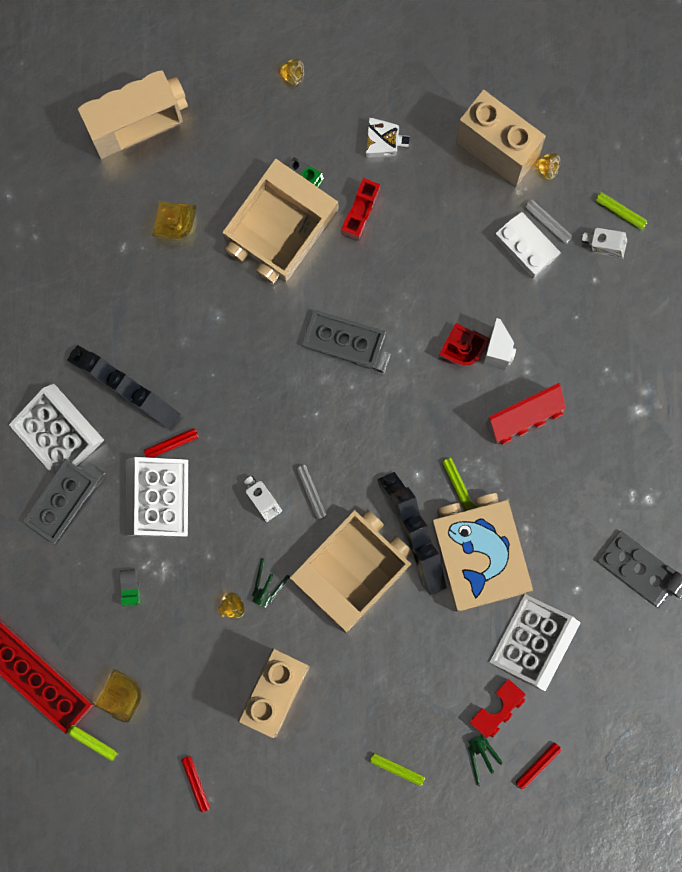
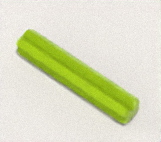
M600 192L597 196V203L639 229H643L647 224L646 219L604 193Z
M452 458L443 460L442 464L464 510L474 509V504Z
M71 725L67 733L69 736L108 760L112 761L116 757L117 752L78 727Z
M373 754L370 759V763L418 786H421L425 780L424 776L377 754Z

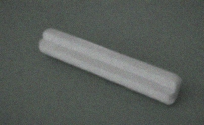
M531 199L526 204L525 208L562 242L567 243L571 239L572 235L534 200Z
M301 465L296 470L316 518L322 519L326 516V512L306 465Z

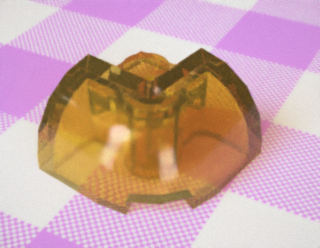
M159 201L152 237L168 240H179L186 237L193 227L197 206L179 202L174 204Z
M114 669L95 703V707L109 713L116 720L128 723L139 706L141 690L136 681Z

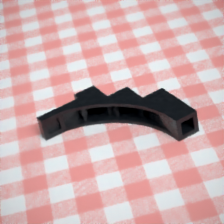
M79 345L71 351L67 359L68 362L112 389L169 430L181 415L153 392L113 367L102 357L89 352Z
M395 472L378 478V484L390 501L407 537L423 587L429 596L446 589L440 554L431 542L428 525L420 516L415 495L409 487H405Z

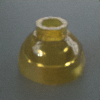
M292 59L280 66L279 73L288 83L298 85L304 75V65L300 59Z
M549 153L537 159L536 168L540 170L544 177L553 179L557 175L560 168V157L557 153Z
M233 592L227 594L222 600L221 606H219L220 614L223 617L227 616L233 619L241 618L244 615L245 609L241 598Z

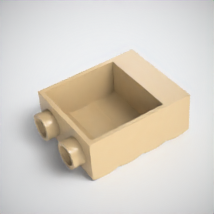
M156 71L147 75L142 80L133 81L125 85L120 90L111 91L100 99L86 102L78 110L102 159L182 123L183 119L180 110L187 108L188 104L177 76L166 79L163 71Z
M275 159L222 232L224 239L228 241L224 250L240 262H243L247 255L258 262L259 265L255 272L268 282L274 284L278 277L287 282L338 211V201ZM305 214H308L305 225L299 233L297 229L299 225H302L301 220Z
M368 509L362 516L354 510L290 577L346 633L411 566V563L406 558L412 553V550L397 536L390 542L381 536L378 531L384 524Z
M272 648L239 716L238 722L271 738H275L307 674L309 666Z

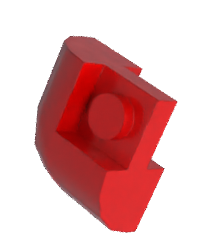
M455 323L439 356L461 366L472 365L480 359L490 338Z

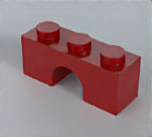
M366 178L362 179L350 212H348L341 228L342 235L359 241L380 192V184Z
M507 679L495 692L502 701L501 710L496 714H490L484 708H481L469 721L486 738L489 736L493 738L500 730L498 728L502 721L506 723L513 715L511 711L515 707L520 708L526 701L524 699L526 694L510 679Z

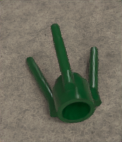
M261 558L255 588L251 596L254 597L252 602L266 608L268 603H272L274 597L290 576L286 575L271 595L267 589L273 578L272 573L269 575L264 588L259 589L264 558Z
M483 735L468 741L470 744L468 750L471 755L476 784L480 786L475 753L476 755H482L491 774L494 773V770L485 753L487 749L500 765L503 764L488 740H484Z

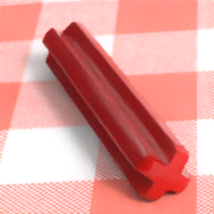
M192 428L144 449V454L146 458H153L197 439V431L195 428Z
M553 743L516 781V785L522 790L525 789L561 752V747L557 743Z
M191 756L182 758L181 762L199 811L201 813L208 811L210 806Z

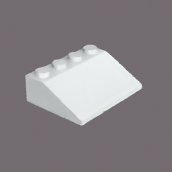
M55 384L44 387L9 424L53 476L65 459L78 466L104 441Z
M142 457L126 459L125 536H188V460Z
M525 594L489 663L546 691L580 622L574 617Z

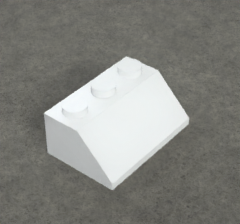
M523 212L507 222L494 237L533 279L561 254Z
M496 318L483 364L506 370L507 365L511 366L514 360L516 349L513 348L514 342L501 319Z

